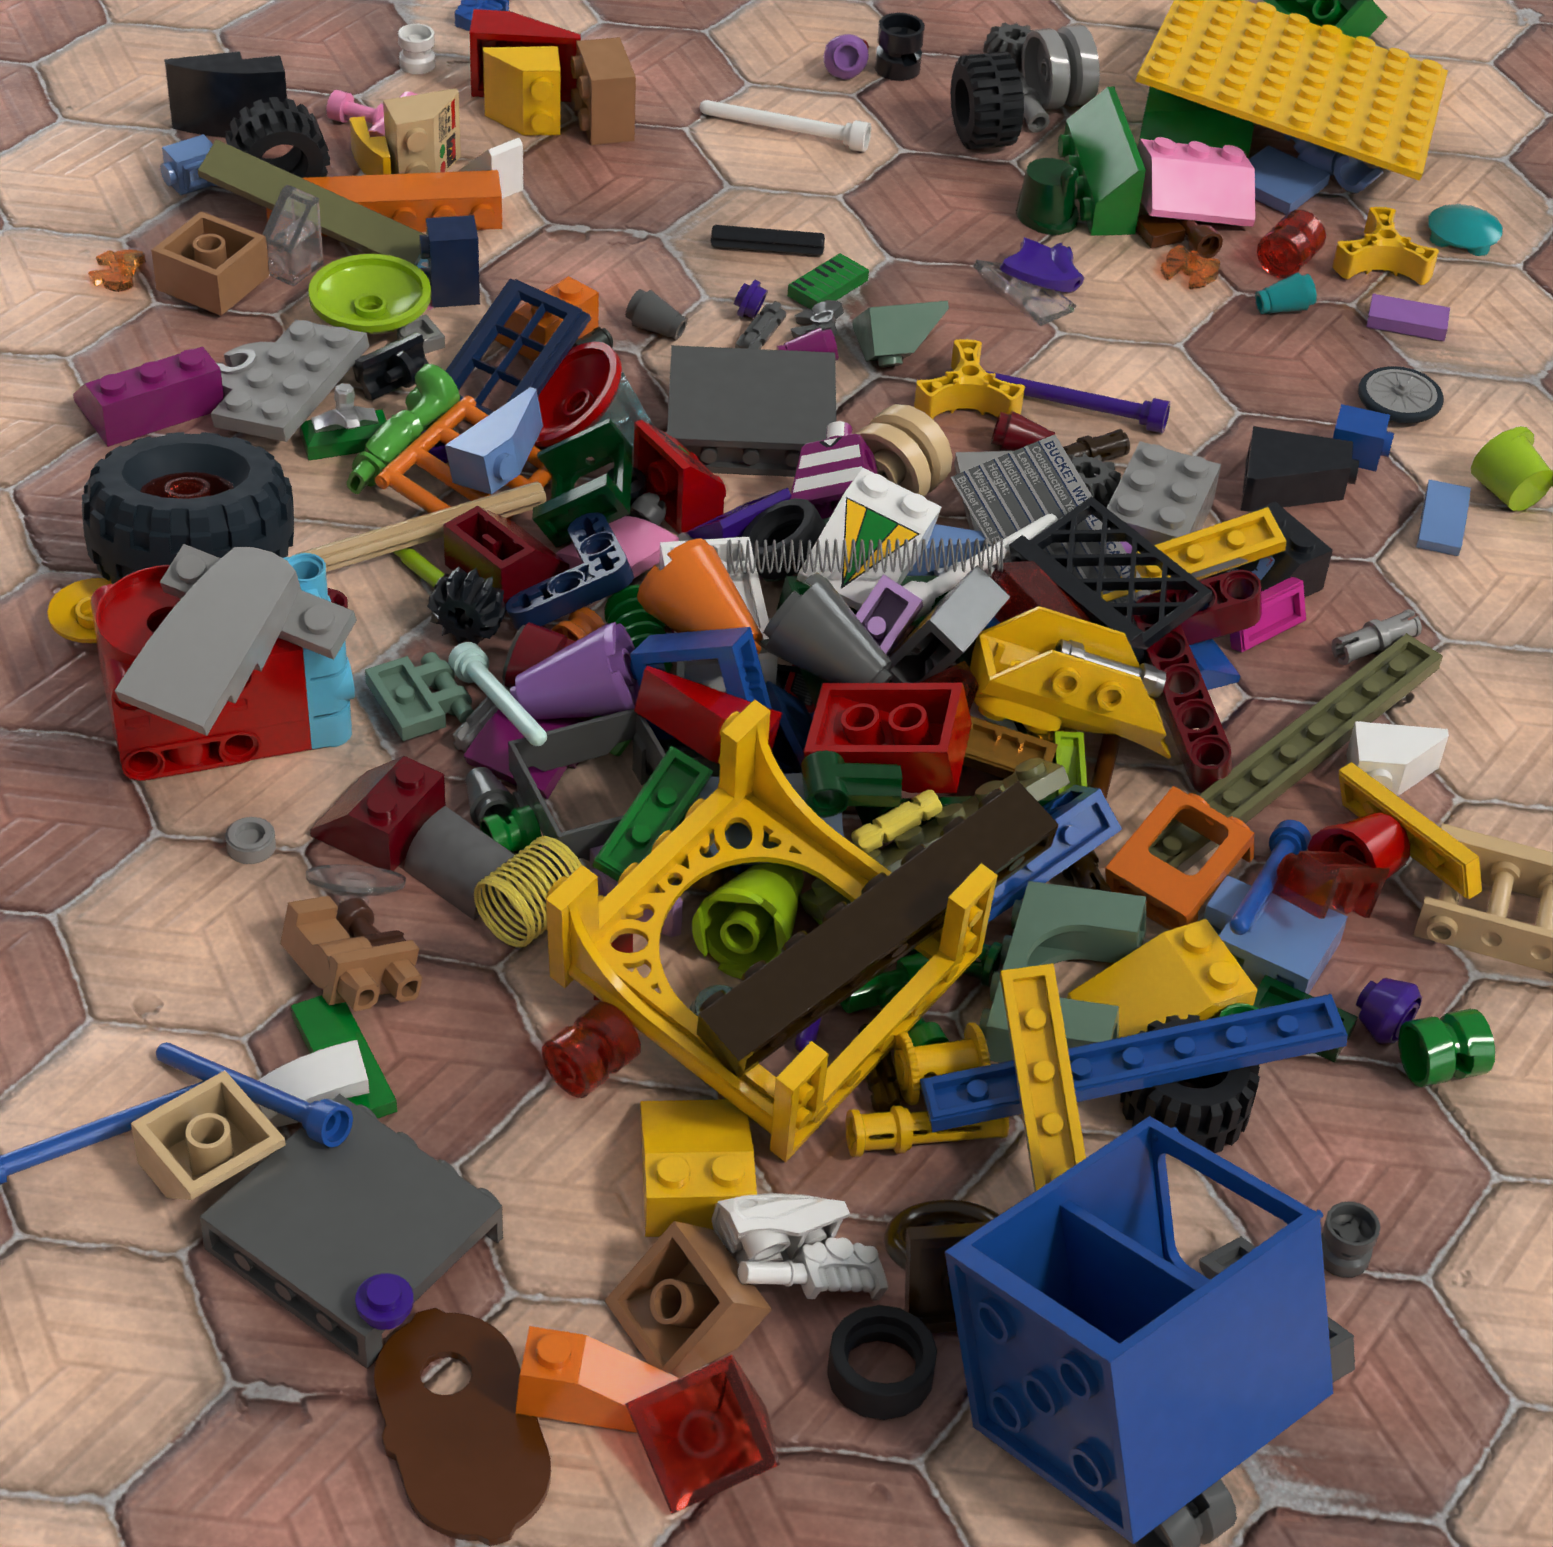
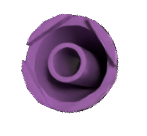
M607 623L518 674L515 678V686L510 688V694L535 720L607 716L635 708L639 693L638 682L634 679L630 666V653L635 650V647L628 632L621 623Z

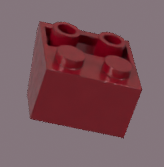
M476 506L443 524L445 565L452 571L459 566L467 574L477 568L479 576L484 579L493 576L492 587L505 590L503 595V602L505 604L518 592L570 569V564L512 520L480 506Z

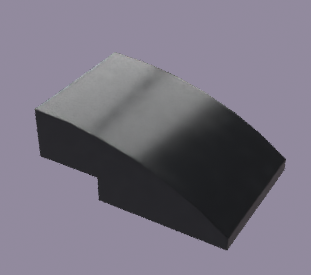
M239 51L164 59L172 128L176 130L225 138L226 132L232 131L230 127L232 119H240L239 111L244 107L250 110L255 107L253 102L260 99L262 103H268L270 97H278L279 102H284L287 98L285 70L280 55L242 59Z

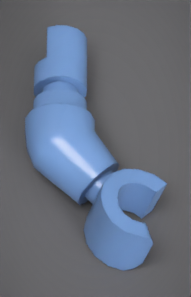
M1282 133L1288 141L1293 139L1296 143L1293 147L1300 154L1297 157L1299 160L1328 172L1330 175H1335L1338 183L1351 193L1361 192L1384 173L1379 167L1372 169L1359 159Z

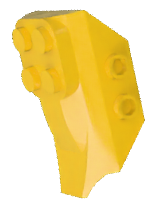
M1037 606L981 631L977 636L968 680L972 698L979 706L978 711L983 716L995 721H1003L1005 718L1022 723L1028 730L1042 735L1048 734L1049 731H1057L1061 726L1091 733L1116 734L1151 749L1167 759L1171 757L1164 738L1167 734L1155 700L1148 695L1141 677L1055 651V647L1060 639L1072 640L1082 643L1085 652L1139 668L1140 665L1125 633Z

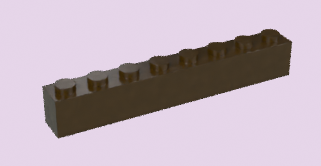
M1019 781L1005 791H1002L1001 788L993 790L979 803L978 810L966 819L963 816H958L950 821L940 832L938 840L928 847L920 844L908 852L902 859L901 866L888 876L882 872L873 877L863 887L862 895L850 904L842 901L833 906L822 918V924L807 934L803 930L792 936L783 945L782 953L769 963H766L765 960L758 961L742 975L741 983L727 993L724 990H719L707 998L699 1009L697 1035L724 1067L740 1078L941 929L944 924L948 897L981 863L998 875L996 888L1052 846L1059 824Z

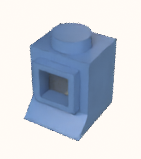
M204 134L162 147L164 161L160 165L162 178L166 185L172 186L180 196L209 186H218L200 178L198 175V169L213 145Z

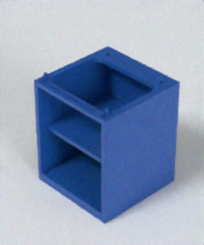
M1151 1116L1147 1117L945 1251L973 1427L1126 1540L1135 1544L1333 1394L1320 1219L1323 1217L1322 1211L1319 1209L1314 1211L1179 1133L1176 1127L1170 1128ZM1166 1154L1182 1161L1283 1220L1288 1225L1218 1275L1208 1279L1188 1266L1177 1251L1174 1239Z

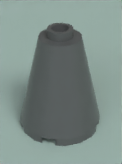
M818 572L805 580L811 587L803 595L794 590L784 601L763 632L769 639L760 640L759 643L767 652L829 683H889L893 677L888 671L892 664L891 660L828 579Z

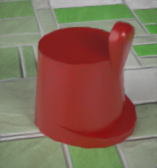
M1381 812L1371 813L1343 824L1327 826L1314 834L1308 845V862L1319 884L1329 892L1349 899L1362 898L1405 866L1410 857V842L1406 831L1392 816Z

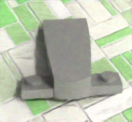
M183 544L160 581L165 593L178 597L181 600L147 641L120 681L115 692L119 700L207 736L226 702L236 703L253 669L262 671L277 638L334 660L357 619L353 610L302 591L296 570L287 560L273 552L254 547H234L222 558Z

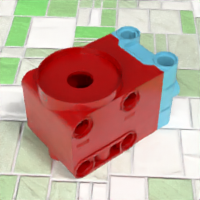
M299 553L283 558L296 570L302 591L331 602L327 588L326 563L321 557L311 553ZM170 565L154 566L133 572L114 584L101 586L91 596V609L101 673L110 710L114 738L116 739L122 770L130 779L137 781L151 780L242 764L260 758L323 747H337L346 743L352 736L350 699L355 698V689L350 662L346 655V641L333 660L277 638L262 671L253 669L236 703L226 702L206 736L119 700L115 692L120 681L147 641L181 600L178 597L165 593L160 584Z

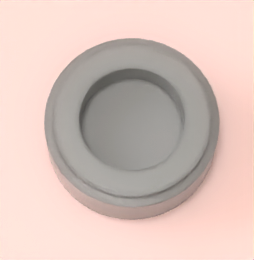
M258 817L241 818L233 822L226 830L227 852L237 862L243 864L260 863L268 859L276 849L274 828L265 819Z

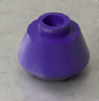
M1383 978L1378 984L1370 981L1364 987L1356 1002V1006L1361 1009L1359 1020L1379 1044L1395 1043L1398 1040L1401 1025L1406 1021L1414 1020L1421 1006L1422 996L1418 986L1414 983Z

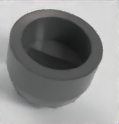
M649 492L636 498L630 506V514L633 517L647 520L659 526L667 514V505L663 500L659 501V495Z

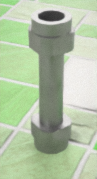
M1060 639L1055 647V651L1141 677L1148 695L1158 698L1165 686L1166 672L1157 669L1155 666L1142 663L1137 668L1085 652L1082 643L1072 640Z

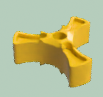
M1370 207L1364 229V238L1352 241H1338L1332 267L1345 279H1350L1352 276L1363 271L1369 274L1372 270H1387L1395 276H1398L1399 273L1411 278L1419 285H1424L1433 276L1439 249L1411 242V237L1401 236L1396 231L1395 223L1393 222L1395 209Z
M958 339L954 340L951 360L953 371H946L945 376L939 378L917 380L914 407L925 412L932 419L946 411L954 413L956 409H976L982 415L987 412L996 417L999 416L1000 411L1008 414L1014 411L1021 414L1025 386L995 378V373H987L980 366L981 341Z

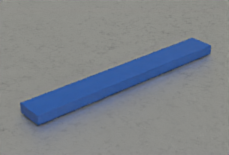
M1332 994L1068 1048L1076 1100L1081 1102L1347 1046L1348 1035ZM1013 1060L920 1079L921 1091L932 1132L1022 1114Z

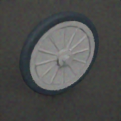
M1388 366L1374 369L1363 376L1358 386L1360 400L1367 409L1389 414L1390 421L1399 423H1418L1429 420L1440 412L1444 403L1443 392L1433 379L1417 370L1406 367Z

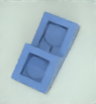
M1428 480L1416 548L1459 556L1469 507L1470 487Z

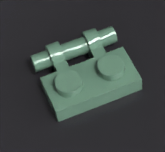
M435 652L425 654L421 659L422 665L414 667L409 657L405 656L365 669L367 686L402 741L445 728V713L447 712L450 715L456 716L459 722L463 724L474 711L471 706V696L463 686L456 684L453 669L447 661L440 660ZM431 686L439 691L432 693L428 687Z

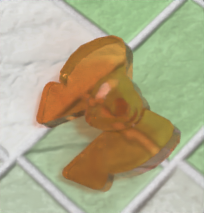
M1182 245L1172 248L1166 256V262L1161 264V272L1166 280H1170L1181 270L1185 275L1191 276L1188 289L1204 288L1206 284L1214 282L1219 275L1220 261L1218 259L1203 258L1198 256L1196 250L1189 252Z
M133 249L120 250L115 253L112 250L106 251L96 257L98 265L110 266L111 269L89 271V279L95 286L103 283L106 289L115 292L131 289L134 286L132 277L136 272V267L146 262L145 255L142 251Z

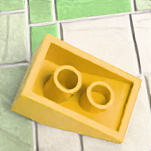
M1203 919L1162 932L1070 991L1067 999L1119 1006V1038L1136 1035L1140 1031L1147 1032L1148 1024L1156 1020L1164 1024L1167 1016L1178 1015L1180 1019H1187L1188 1014L1198 1015L1200 1020L1203 1021L1219 1017L1221 1011L1232 1004L1242 1003L1254 1006L1258 989L1209 921Z
M727 1099L640 1101L645 1237H660L674 1221L713 1229L711 1218L718 1201L757 1194L754 1149L749 1119L740 1109Z

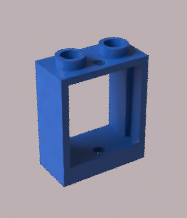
M751 627L649 635L630 653L631 673L638 682L639 689L644 669L647 665L666 672L665 662L718 658L727 694L750 702L757 700L763 706L772 709ZM647 720L658 740L676 739Z

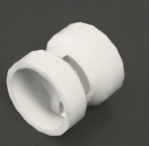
M408 24L401 27L398 31V44L402 48L399 54V66L406 73L425 74L435 68V53L431 50L435 40L434 31L431 27L424 24Z

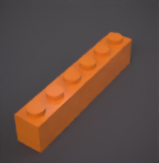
M498 170L303 178L419 232H426V218L474 215L477 230L502 229V194ZM266 208L269 239L327 236Z

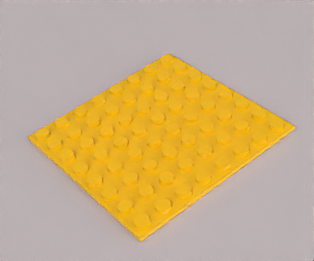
M1174 0L1135 81L1420 181L1448 70L1443 69L1441 64L1433 60L1424 59L1420 61L1411 58L1404 50L1398 48H1390L1388 50L1376 46V43L1367 37L1357 36L1353 38L1342 34V30L1335 26L1323 25L1321 27L1310 23L1309 19L1303 15L1296 13L1287 15L1278 12L1273 5L1265 2H1257L1255 4L1246 0Z

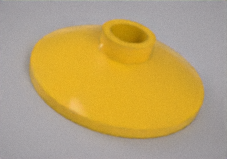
M105 578L84 579L71 583L59 590L52 597L47 609L48 620L52 629L63 638L74 642L97 643L91 609V596L101 586L112 584L111 580L108 581Z

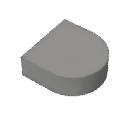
M427 315L420 316L409 325L397 330V340L415 332L422 334L424 354L445 348V336Z

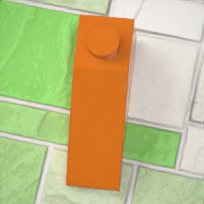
M529 1326L520 1371L515 1414L687 1441L695 1385L588 1335Z

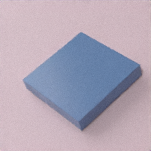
M1269 145L1249 159L1255 168V200L1286 215H1290L1326 187L1329 182L1330 173Z

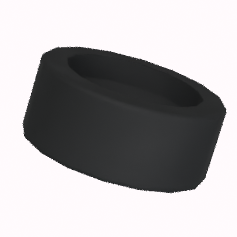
M794 498L781 501L765 509L745 528L742 537L750 538L754 556L755 541L758 540L761 570L764 540H767L769 568H771L773 540L776 541L778 569L780 567L781 543L784 540L788 570L790 541L792 539L797 569L799 540H802L803 559L805 562L807 559L808 540H811L812 549L826 524L812 503L806 499ZM800 554L799 571H800V569L802 568L801 554ZM765 556V566L762 574L759 572L756 559L757 572L764 579L778 580L796 574L792 558L789 573L785 571L784 558L781 572H777L775 557L773 570L769 573Z
M876 1305L860 1308L842 1319L832 1333L827 1376L832 1392L846 1408L863 1417L887 1420L906 1416L919 1408L932 1390L937 1358V1347L932 1332L918 1317L897 1307ZM875 1341L893 1343L906 1350L915 1360V1371L911 1376L899 1382L887 1384L873 1382L855 1372L849 1365V1354L851 1350L863 1343Z

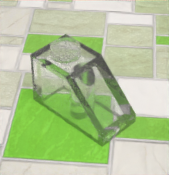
M287 184L280 192L262 235L266 236L269 276L294 287L324 263L319 198Z

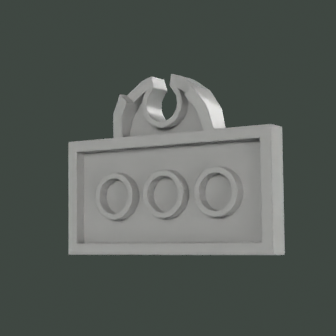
M295 320L276 342H254L229 350L224 354L227 366L223 363H217L221 369L224 399L211 412L214 427L287 442L356 363L355 360L359 359L370 347L367 333L349 330L344 327L312 323L307 320Z

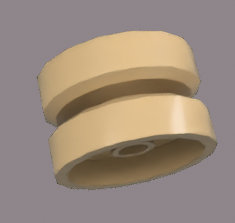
M895 404L885 408L867 426L855 433L861 435L872 451L876 461L877 473L913 493L925 497L927 493L937 488L951 472L953 456L947 437L931 417L915 407Z

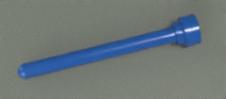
M1284 820L1272 832L1269 838V848L1272 853L1230 920L1229 926L1234 934L1243 935L1248 932L1288 862L1298 861L1306 853L1311 835L1307 827L1301 822Z
M162 1043L156 1049V1057L160 1062L203 1081L225 1070L254 1103L302 1123L308 1137L325 1146L336 1147L340 1145L351 1131L353 1124L352 1112L349 1107L336 1101L323 1099L312 1103L171 1043Z
M204 1081L0 1155V1185L7 1182V1176L132 1130L131 1122Z

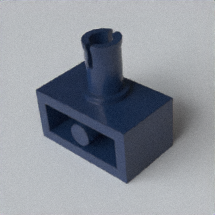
M474 215L426 218V234L419 235L421 259H427L428 268H421V270L430 281L432 307L480 305L479 245Z

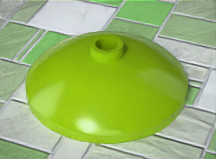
M359 254L335 260L321 268L313 276L308 290L311 308L322 320L333 327H344L367 334L392 332L409 325L426 311L431 300L430 281L419 267L407 260L384 254Z

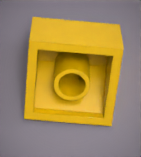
M558 46L483 47L485 116L523 136L560 135V63Z

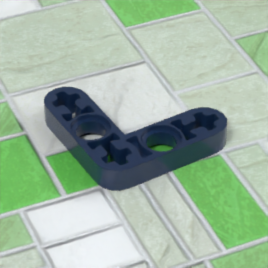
M594 512L576 518L568 527L570 538L583 564L522 590L507 601L506 611L516 630H519L522 625H526L529 622L543 626L619 592L632 582L634 574L603 514Z

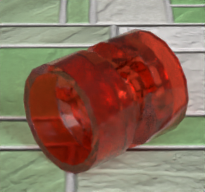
M1293 210L1287 213L1258 243L1257 256L1263 269L1270 275L1283 279L1299 272L1325 245L1326 233L1320 219L1313 213L1305 210Z
M607 1002L596 1003L575 1020L574 1026H566L542 1046V1058L551 1077L564 1091L576 1098L587 1097L607 1081L609 1074L619 1072L641 1053V1042L631 1021L622 1011Z

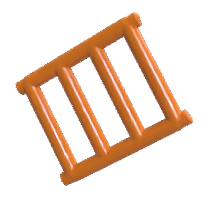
M466 395L383 468L375 477V483L381 489L391 487L428 513L451 506L403 475L414 464L470 501L491 495L453 483L450 467L428 452L439 441L446 445L458 437L460 434L453 429L463 419L474 426L488 415L476 407L474 398ZM533 446L527 459L529 463L538 469L528 479L520 474L508 482L506 486L513 489L529 483L540 482L545 487L552 480V474L537 457V452L542 450Z

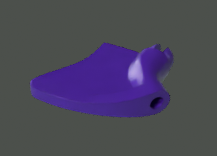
M1024 237L1020 245V251L1004 259L1000 266V270L1007 275L1027 283L1060 292H1074L1084 281V276L1073 264L1072 249L1070 246H1062L1063 243H1058L1050 248Z

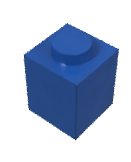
M1341 404L1333 439L1353 442L1352 459L1359 460L1358 468L1376 472L1380 455L1389 457L1394 437L1393 432L1387 431L1390 415Z

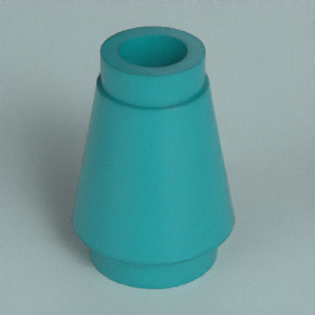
M1297 272L1263 290L1256 291V305L1261 314L1307 311L1308 307L1316 304L1317 301L1314 281L1309 274L1301 275Z

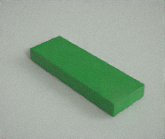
M671 746L594 859L592 866L618 882L621 874L630 864L634 862L639 864L651 853L654 843L662 833L667 830L673 832L680 825L687 811L710 780L713 771Z
M320 995L291 1005L292 1018L309 1053L357 1040L368 1077L369 1093L346 1099L355 1105L366 1106L375 1114L377 1119L397 1112V1100L347 1003L329 1005Z

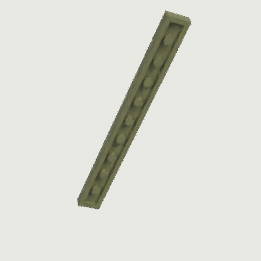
M1406 633L1234 767L1228 776L1216 781L1199 796L1214 810L1226 817H1236L1246 824L1346 744L1351 738L1355 721L1372 723L1440 668L1443 655ZM1173 818L1148 850L1152 855L1184 873L1217 847L1218 844Z

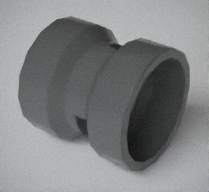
M1351 1201L1338 1203L1328 1211L1323 1232L1321 1233L1325 1270L1333 1275L1349 1278L1362 1274L1368 1268L1373 1247L1376 1245L1381 1228L1378 1217L1371 1209L1363 1204Z

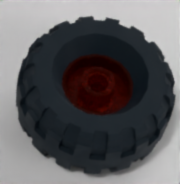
M184 432L166 433L165 436L153 438L148 436L137 439L130 445L119 446L105 455V459H100L92 468L90 478L84 485L82 517L88 556L96 564L102 577L108 581L111 580L112 584L133 572L145 568L171 565L183 544L222 558L234 547H254L273 552L285 558L288 556V547L293 546L294 502L290 480L284 477L281 464L274 459L272 454L260 446H252L249 441L241 438L222 437L217 433L184 434Z

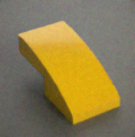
M365 117L350 118L351 150L362 172L365 175L391 174L390 154L385 136L370 137Z

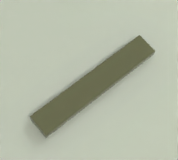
M217 139L198 169L200 178L366 254L390 255L407 260L416 266L421 259L419 235L425 234Z

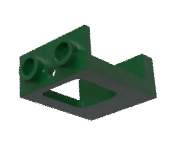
M610 418L537 452V457L552 474L551 500L533 508L532 520L556 548L572 541L568 533V527L576 518L594 512L601 513L605 516L607 522L611 523L630 514L633 447ZM593 457L594 460H587L586 458ZM614 462L613 480L606 473L574 488L575 482L580 477Z

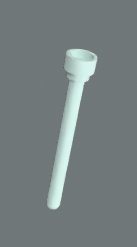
M464 642L457 645L451 651L448 663L455 675L463 682H475L533 746L543 745L547 740L546 731L488 670L489 659L486 653L477 644L472 642Z

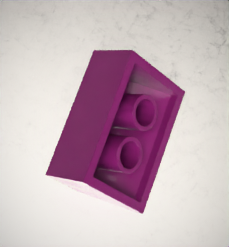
M203 346L196 349H188L180 354L161 360L147 362L141 366L116 374L105 375L100 379L83 384L73 394L75 403L107 447L211 414L224 399L221 369Z

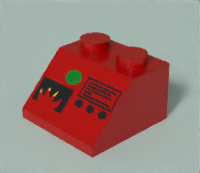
M642 419L634 422L633 467L642 471L646 476V490L644 494L649 492L656 493L660 497L659 501L663 500L666 503L667 514L664 520L680 534L724 514L726 488L721 478L707 469L693 452H689L674 437Z

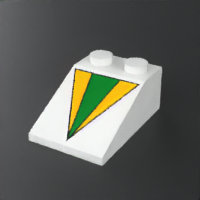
M862 467L843 494L818 538L820 541L822 569L826 539L829 542L831 569L835 539L838 544L840 568L844 539L847 545L849 566L852 540H855L857 567L859 564L861 539L864 540L866 568L870 539L873 541L875 568L879 539L882 542L884 566L887 540L890 539L892 563L894 564L896 539H899L902 565L904 541L907 539L911 566L913 540H917L919 557L921 555L922 540L925 539L927 546L942 507L927 500L922 495L913 493L887 480L882 475ZM817 541L812 548L813 568L815 566ZM898 547L894 573L891 571L889 548L885 573L882 571L880 550L876 573L873 570L872 553H870L869 571L865 572L863 552L859 573L856 572L854 550L850 573L846 568L845 550L841 573L838 571L836 553L834 571L832 573L829 570L828 556L826 557L824 573L821 572L819 555L816 572L828 579L848 606L859 611L883 574L901 585L909 573L907 549L903 572L900 571ZM916 550L914 551L913 565L916 562ZM810 554L807 572L804 573L803 568H801L796 578L806 585L809 584L805 580L815 574L811 569Z

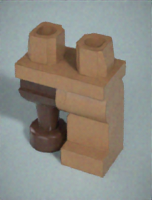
M329 895L288 902L280 944L318 988L323 989L322 997L329 1005L347 1002L356 1012L371 1009L378 1002L379 995L391 993L400 1003L416 1000L419 996L422 976L415 967L419 947L413 940L406 941L403 937L404 933L399 930L380 932L373 926L374 913L363 899L350 898L338 906Z

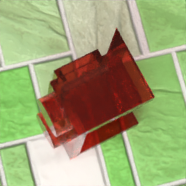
M1300 851L1299 855L1289 853L1281 860L1278 866V879L1272 893L1319 919L1325 918L1331 902L1334 908L1345 914L1352 911L1363 918H1370L1390 868H1370L1371 866L1344 852Z

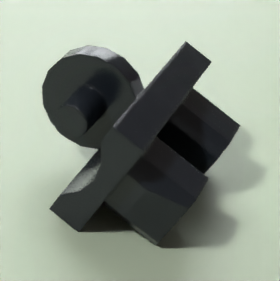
M415 332L355 360L356 363L352 366L355 379L358 383L362 384L366 399L374 400L402 386L409 388L416 384V373L425 364H429L423 350L424 340L422 334Z

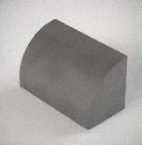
M444 806L424 823L414 837L406 855L405 871L475 920L480 916L474 902V888L481 879H484L485 876H489L496 868L501 867L503 863H507L508 859L513 858L515 854ZM487 884V885H485L486 895H487V897H488V900H489V902H490V905H491V906H494V904H493V902H492V900H491V897H490V895H489V892H488V884ZM491 886L496 901L499 902L500 900L498 899L494 886Z

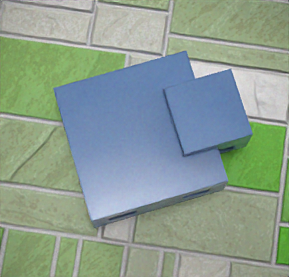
M1227 875L1206 905L1203 919L1209 921L1253 984L1259 986L1264 976L1267 975L1309 994L1339 946L1348 916L1275 884L1248 932L1243 935H1236L1230 929V920L1251 885Z

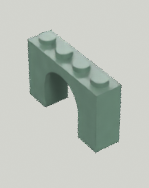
M1028 881L1023 900H1015L1011 918V927L1014 929L1013 935H1005L1001 949L1003 970L1055 964L1072 959L1116 963L1143 945L1146 934V896ZM994 971L990 987V1000L993 1001L991 1009H983L979 1027L985 1039H987L990 1061L1001 1063L1013 1060L1000 972ZM1059 997L1068 1048L1119 1038V1006Z

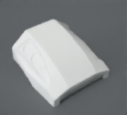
M768 1193L744 1195L718 1201L711 1219L714 1232L738 1264L742 1261L784 1262L786 1260L793 1261L805 1244L813 1245L815 1242L824 1244L828 1238H834L843 1219L849 1217L850 1212L845 1201L803 1194Z

